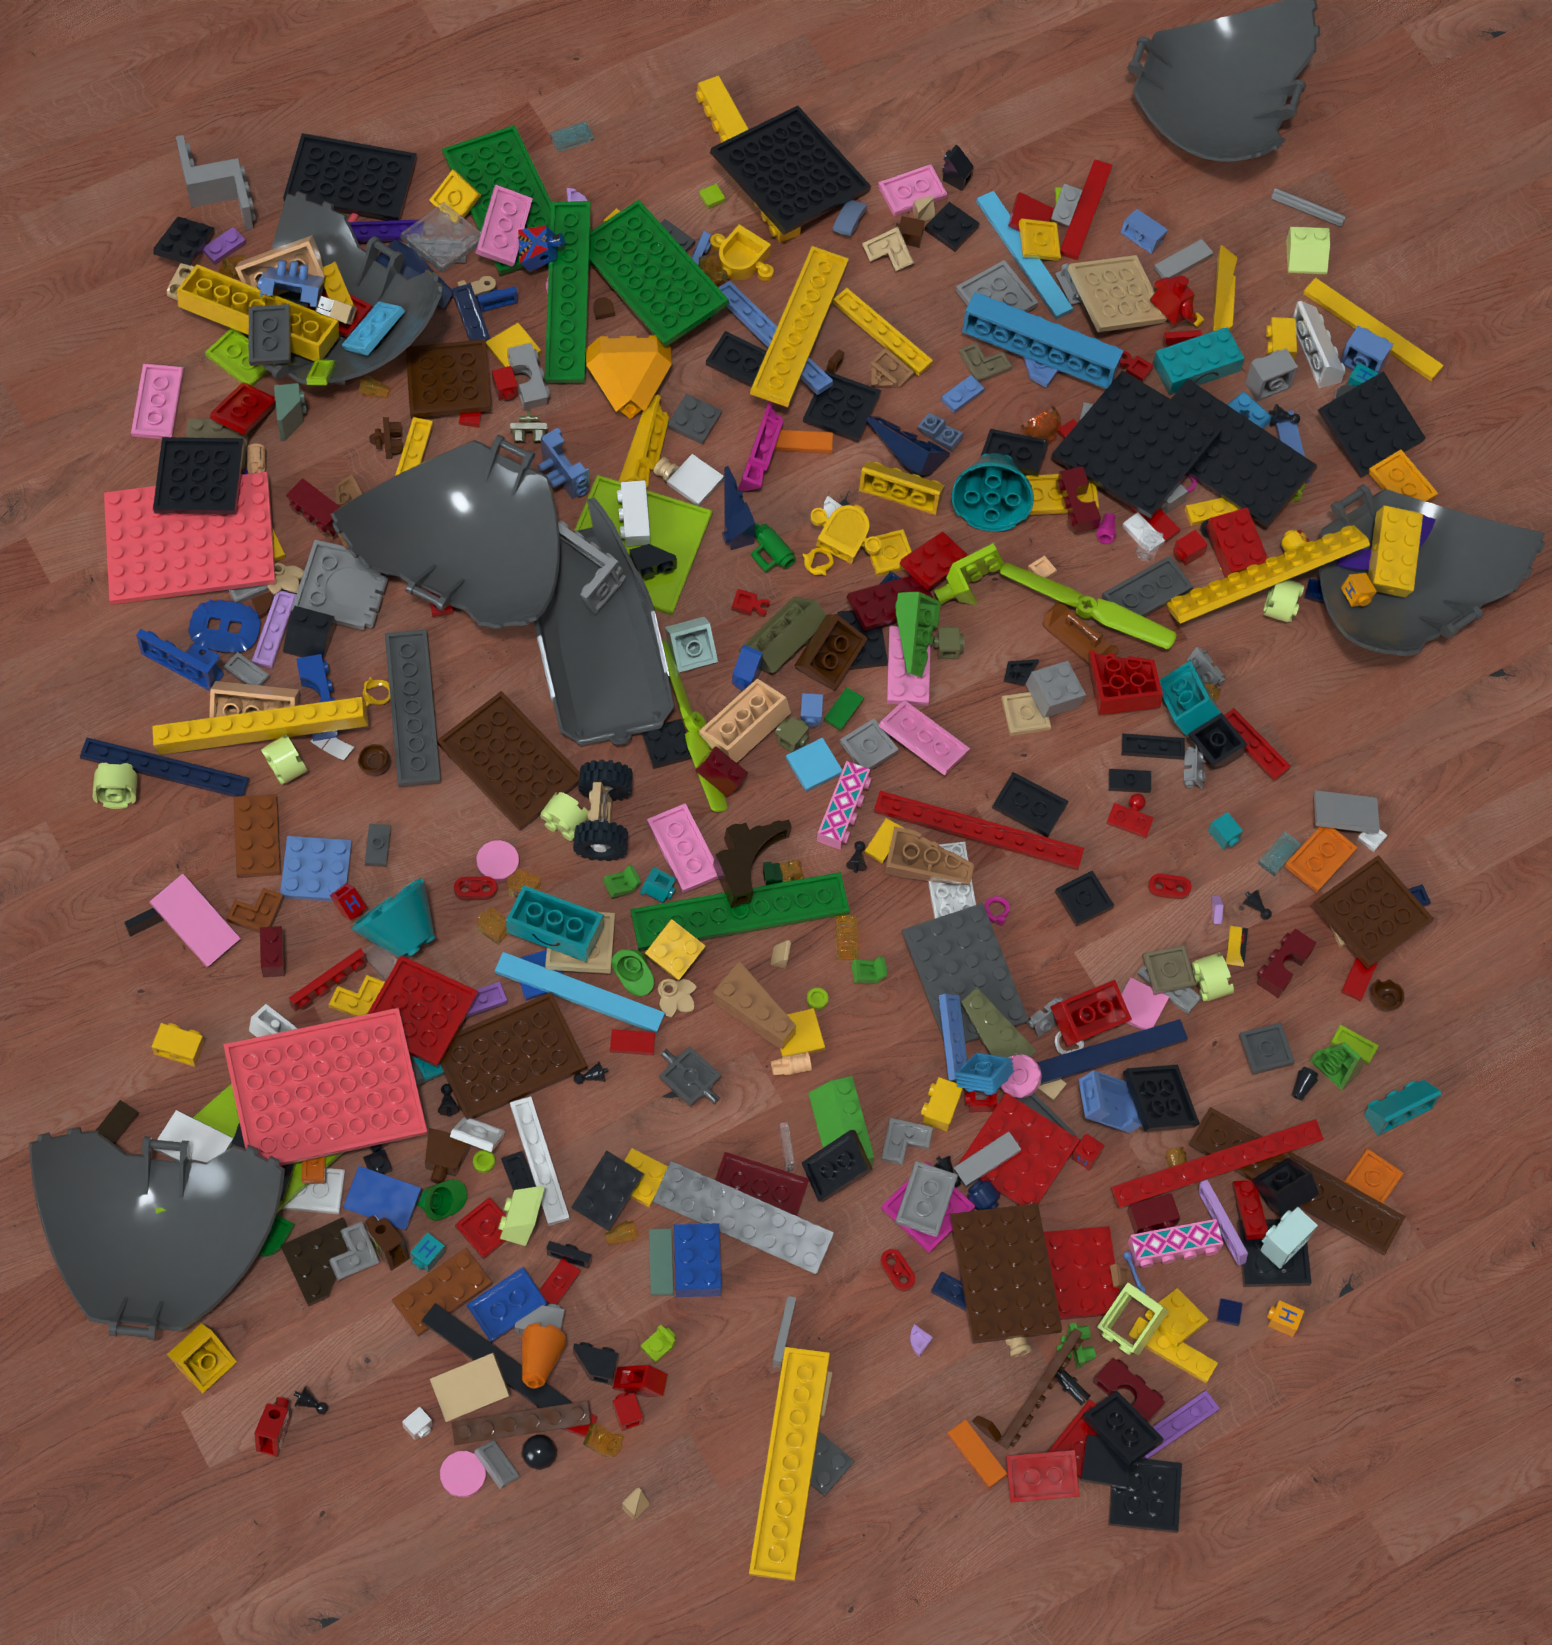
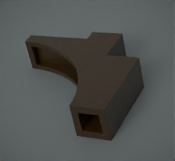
M778 820L769 825L755 826L750 830L747 823L733 824L726 828L724 841L728 850H722L715 854L713 866L731 907L751 902L754 893L751 883V868L765 849L780 840L789 838L792 828L789 820Z

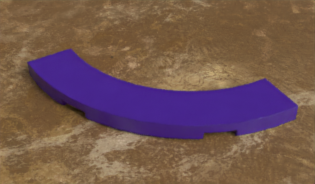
M1423 515L1419 548L1428 538L1436 519ZM1360 549L1338 559L1336 566L1355 571L1369 570L1371 549Z

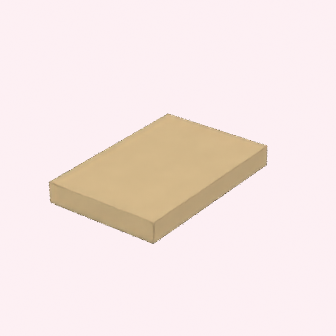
M494 1353L430 1379L446 1422L510 1396Z

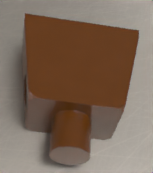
M429 1128L425 1166L426 1169L433 1171L430 1181L439 1184L444 1182L446 1174L451 1176L458 1174L471 1148V1144L450 1137L451 1133Z

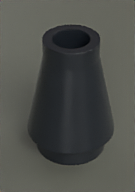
M1307 1067L1299 1070L1291 1096L1303 1101L1308 1092L1318 1082V1073Z

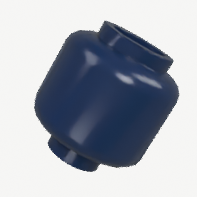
M980 1179L968 1189L969 1194L967 1198L975 1205L976 1210L994 1209L999 1206L997 1201L1000 1198V1192L991 1181Z

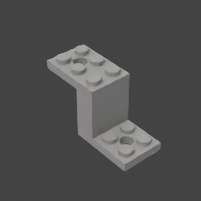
M184 135L176 136L191 208L238 199L245 230H252V221H256L248 181H246L244 165L240 166L239 160L236 158L195 166L189 142L185 143Z

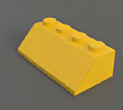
M867 461L861 470L859 491L936 515L943 498L945 485L935 480L924 479L916 474L911 475L902 472L897 468L892 469L883 466L878 462Z

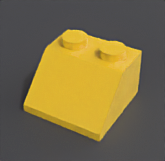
M202 1323L167 1354L176 1367L201 1393H204L237 1363L213 1331Z

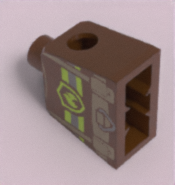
M373 1215L366 1220L365 1224L368 1227L367 1233L371 1243L391 1271L410 1259L404 1240L386 1217L379 1220L376 1215Z

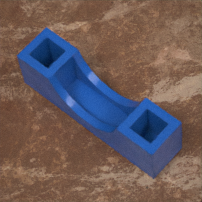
M322 655L297 658L302 687H308L316 691L321 697L320 702L335 701V698H330L329 692H333L331 679H326L325 674L329 673L327 661L322 660ZM337 730L312 734L313 741L338 737Z

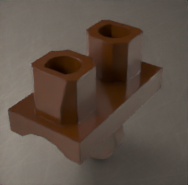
M383 417L384 433H381V429H375V433L370 435L369 441L371 444L376 445L377 449H381L382 444H385L386 459H392V454L403 452L402 439L391 440V436L402 435L401 422H389V417Z

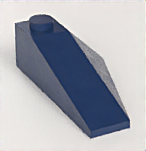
M397 240L388 245L395 252L399 251L404 255L400 273L407 279L425 273L426 270H430L431 273L434 272L411 247ZM380 252L376 261L387 268L390 257ZM438 277L437 282L442 283L443 288L437 306L446 310L453 294L451 288Z
M868 416L866 419L902 464L911 469L910 472L912 474L919 475L920 477L922 475H931L950 455V452L933 442L928 441L926 443L917 440L918 435L914 433L901 432L900 426L879 416Z

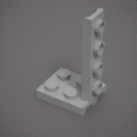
M560 520L558 522L559 538L601 567L596 572L593 580L583 587L580 594L588 610L596 615L627 577L623 575V569L618 565L619 561L611 554L602 553L595 543L590 542L589 544L578 531L572 532L569 530L570 527Z

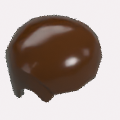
M380 744L365 746L359 753L358 765L368 775L376 776L382 774L389 767V753Z
M1378 979L1372 987V1001L1376 1007L1381 1010L1390 1011L1402 1006L1405 996L1404 990L1399 984L1392 982L1391 979L1383 982Z

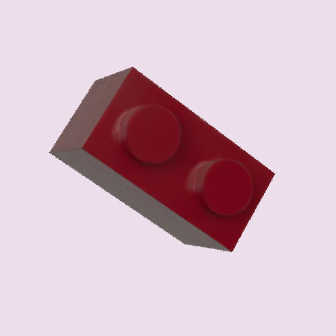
M716 746L702 759L695 769L698 774L727 797L739 787L748 774L745 769Z
M282 926L260 927V957L263 977L285 976L284 934Z
M1172 1193L1130 1204L1127 1210L1134 1234L1175 1227L1180 1220Z

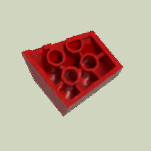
M1089 650L1091 683L1099 715L1161 707L1163 693L1155 660L1132 656L1128 658L1116 657V654L1108 653V655L1096 654V651Z

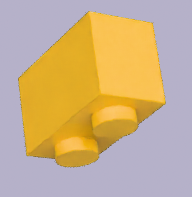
M1272 317L1270 325H1266V337H1269L1266 347L1267 354L1287 348L1293 360H1295L1297 354L1295 318Z
M161 1023L151 1047L154 1055L196 1067L205 1042L203 1036L198 1031L191 1029L186 1031L172 1023H168V1025Z
M938 1077L937 1083H932L928 1092L931 1099L929 1103H924L920 1114L924 1116L923 1124L947 1132L963 1088L957 1087V1083Z

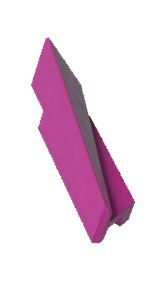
M770 401L764 411L737 491L741 490L742 492L761 488L763 472L769 466L783 424V419L780 415H776L772 408L773 403Z

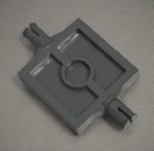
M689 1046L682 1054L676 1057L667 1048L662 1051L660 1055L669 1064L659 1075V1079L689 1107H692L704 1096L714 1105L720 1100V1097L711 1089L721 1079V1074L693 1048Z

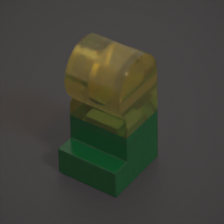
M800 860L773 864L772 861L763 862L762 872L765 885L804 879Z

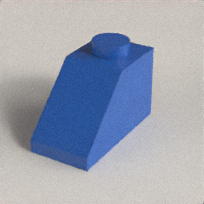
M743 645L732 674V684L735 687L745 690L758 679L762 668V652Z

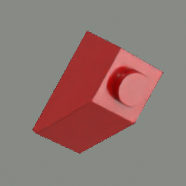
M650 1365L617 1367L612 1389L631 1394L635 1393V1395L645 1397L663 1396L668 1374Z

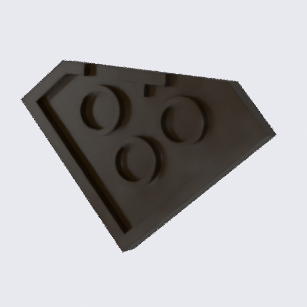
M343 1217L280 1245L308 1307L329 1298L336 1276L329 1260L347 1252L348 1249L340 1232L342 1229L347 1228Z

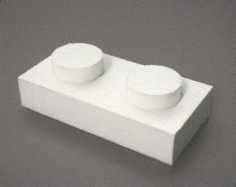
M1136 513L1122 525V528L1148 555L1165 543L1164 538L1139 513Z

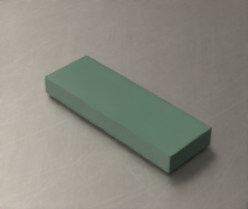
M649 1229L651 1296H673L672 1230Z

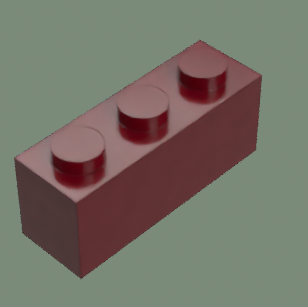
M302 478L286 495L291 502L289 506L296 513L301 511L303 513L302 516L309 523L314 521L316 523L315 526L322 533L327 531L334 536L337 532L332 525L334 520L331 513L339 509L340 506Z

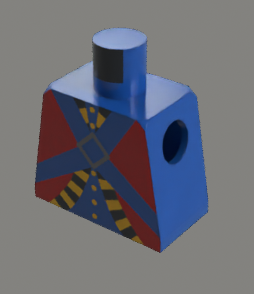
M547 226L518 230L520 264L530 272L557 258L556 247L565 244L563 234L555 235Z

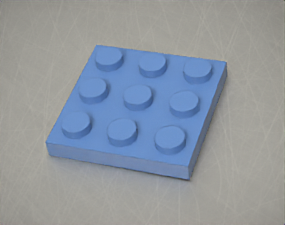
M287 836L280 894H283L285 899L333 902L329 895L345 883H348L352 841Z

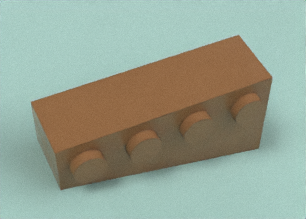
M740 961L714 990V1004L778 1049L781 1048L783 1050L796 1034L795 1023Z

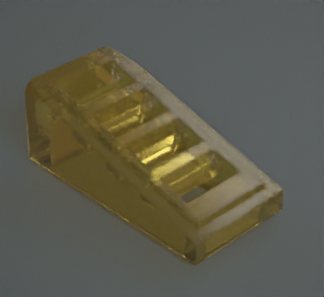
M836 916L837 960L839 961L858 960L857 916ZM840 925H853V927H840Z

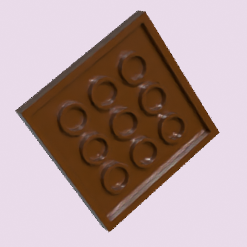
M486 339L406 348L411 419L413 417L422 418L492 411Z
M1379 855L1316 899L1312 904L1367 969L1434 920Z

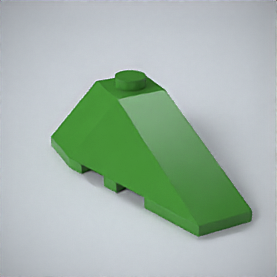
M921 592L898 593L896 616L907 673L917 678H922L928 660L927 648L928 645H932L934 640L931 635L933 629L937 628L939 624L941 602Z
M1345 1042L1317 1050L1310 1060L1316 1068L1341 1090L1363 1068L1362 1057Z

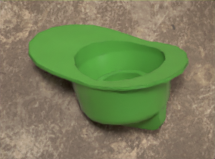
M623 949L616 952L611 961L612 968L624 987L635 996H644L651 992L654 986V977L648 967L645 955L640 951Z

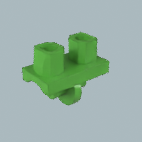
M1076 1323L1069 1324L1070 1328L1067 1329L1068 1337L1073 1329L1076 1328L1082 1332L1081 1339L1083 1341L1090 1340L1089 1326H1077ZM1067 1336L1060 1337L1062 1344L1056 1347L1057 1352L1060 1351L1066 1342ZM1081 1345L1077 1352L1072 1350L1076 1369L1083 1368L1085 1363L1096 1358L1093 1346L1082 1348Z

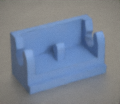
M1136 209L1125 219L1120 233L1152 254L1162 244V238L1167 234L1168 229Z

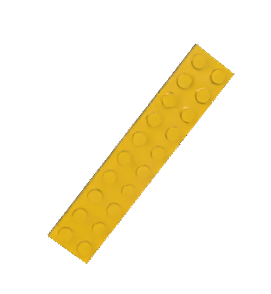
M814 246L811 247L752 385L751 395L785 407L789 406L847 267L849 258Z
M1345 526L1341 531L1326 534L1316 541L1306 542L1302 547L1289 549L1280 556L1270 557L1263 564L1250 565L1244 571L1231 573L1227 578L1214 580L1209 585L1192 589L1190 593L1183 596H1175L1170 602L1166 603L1167 609L1181 624L1370 546L1369 539L1356 526Z
M785 1347L749 1569V1575L796 1582L831 1356L829 1352Z

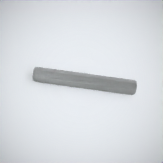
M1275 188L1272 194L1273 200L1335 225L1342 226L1346 219L1345 215L1278 188Z

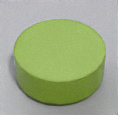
M822 988L811 989L807 994V1005L811 1009L814 1008V1010L824 1009L828 1004L827 992Z
M487 1150L478 1151L473 1157L474 1169L483 1174L492 1171L495 1167L494 1155Z

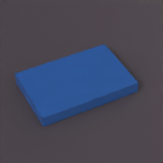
M358 1166L343 1208L366 1217L376 1215L379 1220L386 1217L392 1226L407 1231L422 1188Z
M522 1267L468 1303L467 1307L489 1341L493 1343L515 1328L516 1322L540 1306H548L524 1267Z

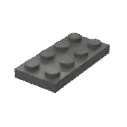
M1168 556L1105 591L1102 594V598L1146 617L1165 606L1173 597L1183 596L1193 589V585L1171 556Z

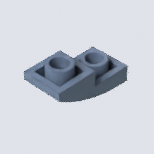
M854 200L847 202L835 221L833 231L841 235L851 236L858 228L859 219L866 212L867 204Z
M928 413L917 426L918 430L928 438L952 452L964 438L963 432L947 426L944 419Z

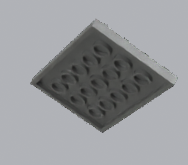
M983 903L902 929V935L943 1041L942 1019L939 1008V995L942 994L959 995L961 1002L977 987L1014 1027L1026 1024L1029 1021ZM961 1006L965 1044L981 1037Z

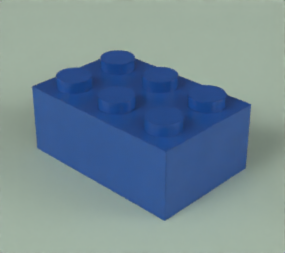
M719 1223L674 1224L676 1297L721 1296Z

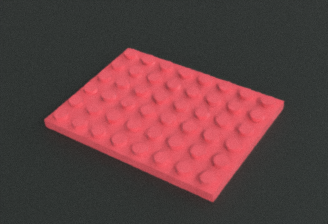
M267 472L241 475L236 514L154 513L153 504L156 486L104 492L108 585L111 605L276 584L269 475Z
M399 1008L223 1044L245 1149L247 1145L253 1146L258 1149L259 1155L267 1159L270 1156L278 1159L280 1166L427 1134Z

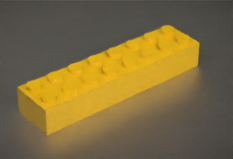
M198 264L176 290L178 307L249 335V307L289 304L291 308V352L312 361L323 360L339 338V320L276 295L263 294L260 297L261 290Z

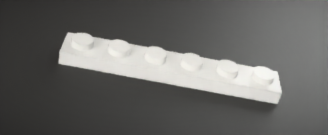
M530 1096L510 1102L535 1186L545 1187L541 1205L547 1225L551 1226L570 1220L532 1098Z

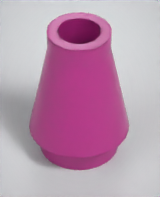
M1112 513L1104 514L1103 520L1096 532L1098 540L1104 544H1110L1116 538V517Z

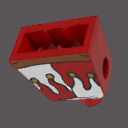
M277 1397L274 1404H266L254 1433L257 1452L275 1457L279 1456L290 1423L289 1409H287L290 1402L286 1398Z

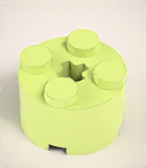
M1288 579L1275 584V587L1268 592L1263 615L1284 622H1291L1293 616L1297 614L1299 608L1297 601L1302 596L1304 585Z
M287 734L261 749L281 785L308 771Z
M100 763L94 773L93 800L96 803L100 801L103 803V807L111 809L126 808L130 802L133 804L136 801L138 778L137 773L133 770V766L128 763L121 765Z
M555 792L542 810L540 817L546 821L544 825L552 832L558 830L565 839L572 841L576 825L588 821V810L585 807L581 810L577 806L579 802L571 796L562 792L558 794Z
M1220 952L1192 962V971L1196 983H1200L1201 989H1199V993L1203 1002L1212 1001L1234 993L1233 983L1228 984L1231 977L1223 956H1220Z

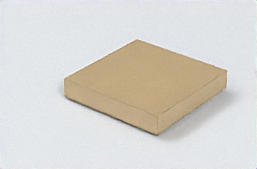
M1030 692L1001 697L1010 736L1051 730L1049 717L1043 719Z

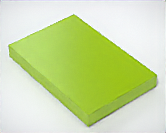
M230 328L205 352V355L240 383L244 382L254 387L270 371L261 365L250 366L249 339L241 332Z

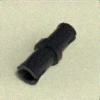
M1060 1369L1059 1373L1061 1375L1058 1373L1056 1375L1059 1378L1057 1382L1063 1387L1062 1390L1064 1392H1068L1082 1406L1085 1400L1079 1394L1086 1400L1091 1395L1076 1382L1078 1380L1076 1377L1072 1378L1066 1370Z

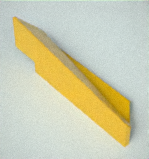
M1221 245L1217 256L1212 332L1228 327L1231 331L1233 327L1236 276L1233 274L1237 256Z
M658 394L653 396L646 411L642 412L619 482L645 481L646 488L649 485L650 469L654 470L659 462L669 421L667 412H662L659 404L661 397Z

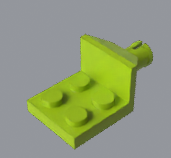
M994 543L952 564L946 577L949 583L934 590L941 605L954 598H957L958 602L978 604L969 582L978 581L983 575L989 572H996L1001 566L1005 565Z

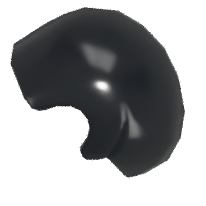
M536 1434L529 1437L522 1444L521 1457L527 1466L532 1469L543 1470L549 1468L556 1459L557 1448L554 1442L545 1435Z

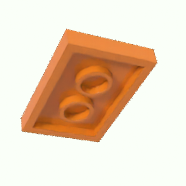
M1319 827L1285 863L1284 867L1318 893L1357 851L1358 847L1336 829Z

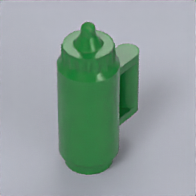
M755 523V537L760 546L750 556L765 573L771 571L776 565L783 567V569L791 567L796 561L795 553L772 527H769L767 524L759 525ZM763 550L773 559L770 564L759 554Z

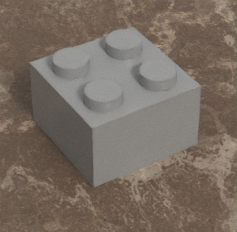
M1287 348L1281 351L1276 350L1264 358L1259 357L1251 362L1245 384L1255 401H1261L1290 389L1298 366Z
M1069 661L1033 671L1026 682V686L1043 719L1079 708L1086 696Z

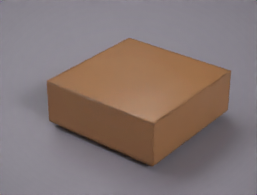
M1117 1263L1110 1265L1113 1287L1123 1289L1127 1282L1133 1285L1130 1266Z

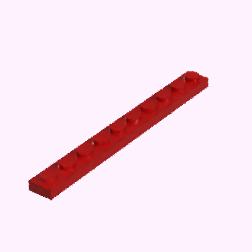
M884 791L879 792L874 812L1076 870L1079 869L1084 851L1083 847Z
M1317 1119L1113 1186L1111 1190L1117 1207L1120 1209L1130 1204L1321 1142L1324 1138Z

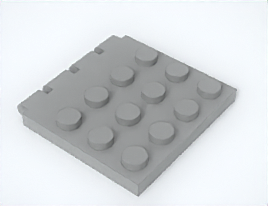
M314 540L291 611H293L295 605L335 617V623L338 625L365 630V627L373 628L377 617L376 612H378L383 598L381 594H384L388 582V577L386 576H390V574L368 569L359 558H354L344 546Z

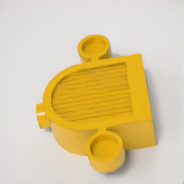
M740 224L727 238L722 234L711 236L710 247L714 251H719L718 264L720 274L724 278L745 280L750 278L755 272H758V278L761 281L767 282L773 278V267L769 264H764L770 256V243Z
M859 505L841 506L829 518H827V513L822 508H815L811 512V523L824 527L817 539L816 546L851 565L861 547L865 548L868 554L874 555L880 551L881 541L875 536L867 538L869 520L864 513V508Z

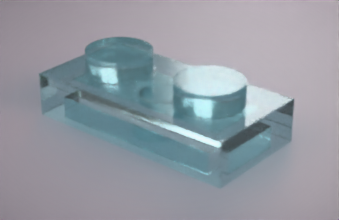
M587 121L550 132V138L557 152L594 141Z
M1284 831L1259 860L1258 864L1273 876H1276L1285 863L1300 848L1301 843Z

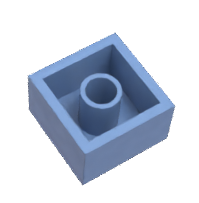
M1357 326L1346 344L1340 363H1343L1346 368L1352 371L1360 363L1377 373H1381L1386 365L1393 343L1389 342L1386 338L1375 335L1366 328Z

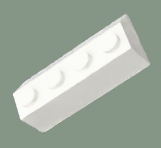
M1303 301L1297 302L1292 317L1296 320V337L1318 387L1323 388L1341 383L1345 374V366L1343 363H1340L1337 348L1331 342L1330 332L1325 329L1323 316L1318 313L1315 306Z

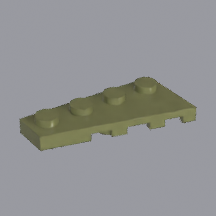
M977 987L960 1002L990 1055L1008 1058L1013 1055L1022 1054L1031 1057L1036 1052V1049Z

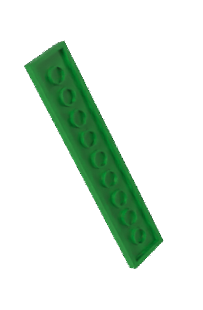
M591 201L551 202L550 230L555 235L562 233L565 244L556 247L557 258L549 262L545 383H586Z
M841 872L753 887L754 893L751 902L735 907L730 906L724 892L630 909L638 951L647 950L671 919L700 941L848 915L850 909Z

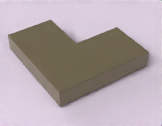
M977 342L959 349L958 353L969 373L979 383L1012 370V365L1004 351L985 358Z

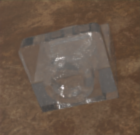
M1143 528L1135 550L1138 558L1147 562L1150 560L1154 561L1163 534Z

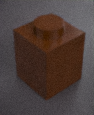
M902 216L900 223H896L895 228L899 227L906 245L920 248L925 221Z

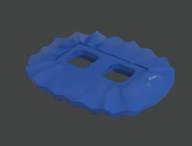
M209 600L205 603H200L198 608L193 611L188 631L195 644L205 646L213 651L237 653L244 652L253 646L258 637L261 622L258 613L251 606H245L233 601ZM211 618L221 620L218 630L207 628ZM230 622L241 623L239 633L228 632Z

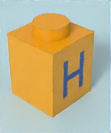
M1367 573L1350 574L1341 587L1351 607L1368 605L1377 592Z
M1279 1300L1277 1305L1271 1306L1267 1318L1270 1319L1268 1327L1293 1337L1298 1329L1304 1310Z

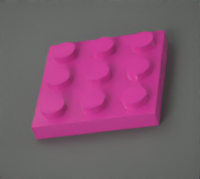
M909 1179L881 1206V1210L894 1222L897 1218ZM954 1187L938 1237L899 1224L897 1225L930 1254L952 1232L950 1214L973 1211L975 1205Z

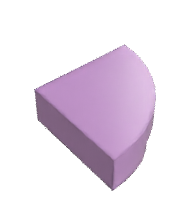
M567 188L568 202L587 201L586 197L577 192L576 189Z
M1212 896V918L1214 924H1221L1223 920L1224 905L1220 896Z
M914 1324L910 1334V1344L915 1354L920 1357L933 1337Z

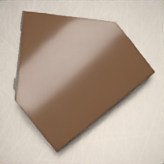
M886 347L871 361V385L875 387L901 388L915 375L913 370Z

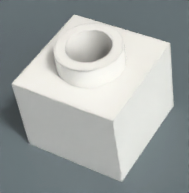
M421 1407L417 1408L402 1421L403 1428L415 1441L419 1437L421 1439L426 1437L431 1432V1427L433 1426L432 1420Z

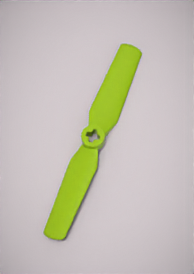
M1005 563L1000 568V574L1057 601L1076 607V613L1082 618L1089 619L1093 617L1103 625L1165 649L1171 648L1175 643L1176 632L1114 602L1102 599L1096 601L1094 598L1084 596L1068 586L1010 563Z
M662 640L669 677L682 718L684 719V724L689 731L685 734L687 747L695 768H697L702 759L711 751L710 746L699 734V731L706 725V721L699 712H693L670 646L666 641ZM698 774L711 810L715 812L727 811L728 805L725 795Z

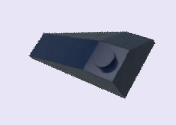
M729 466L724 467V532H722L724 543L729 544L730 550L754 544L755 521L747 502H743L741 490L737 491V483Z

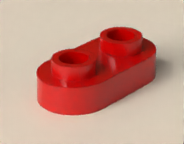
M1158 873L1150 878L1148 888L1155 896L1185 899L1189 896L1192 885L1185 877ZM1159 884L1162 888L1158 889L1155 885ZM1180 887L1183 891L1179 892L1176 888Z
M488 876L460 877L454 883V893L462 900L491 899L497 893V883ZM488 887L490 890L485 892L483 888ZM463 888L469 889L467 892L461 891Z
M896 1249L884 1251L880 1264L894 1287L903 1292L912 1289L915 1283V1274L902 1254ZM892 1259L895 1261V1264L889 1265L887 1261ZM906 1278L908 1282L903 1284L900 1282V1279Z

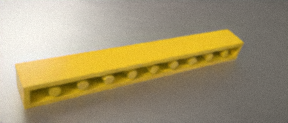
M719 75L698 83L696 98L699 103L702 102L705 115L712 120V127L715 132L719 133L721 143L748 130ZM761 210L763 221H767L769 231L772 237H776L778 243L800 236L801 227L783 235Z
M356 697L152 726L153 746L159 755L279 739L286 734L288 737L365 727L368 726V714L363 698Z

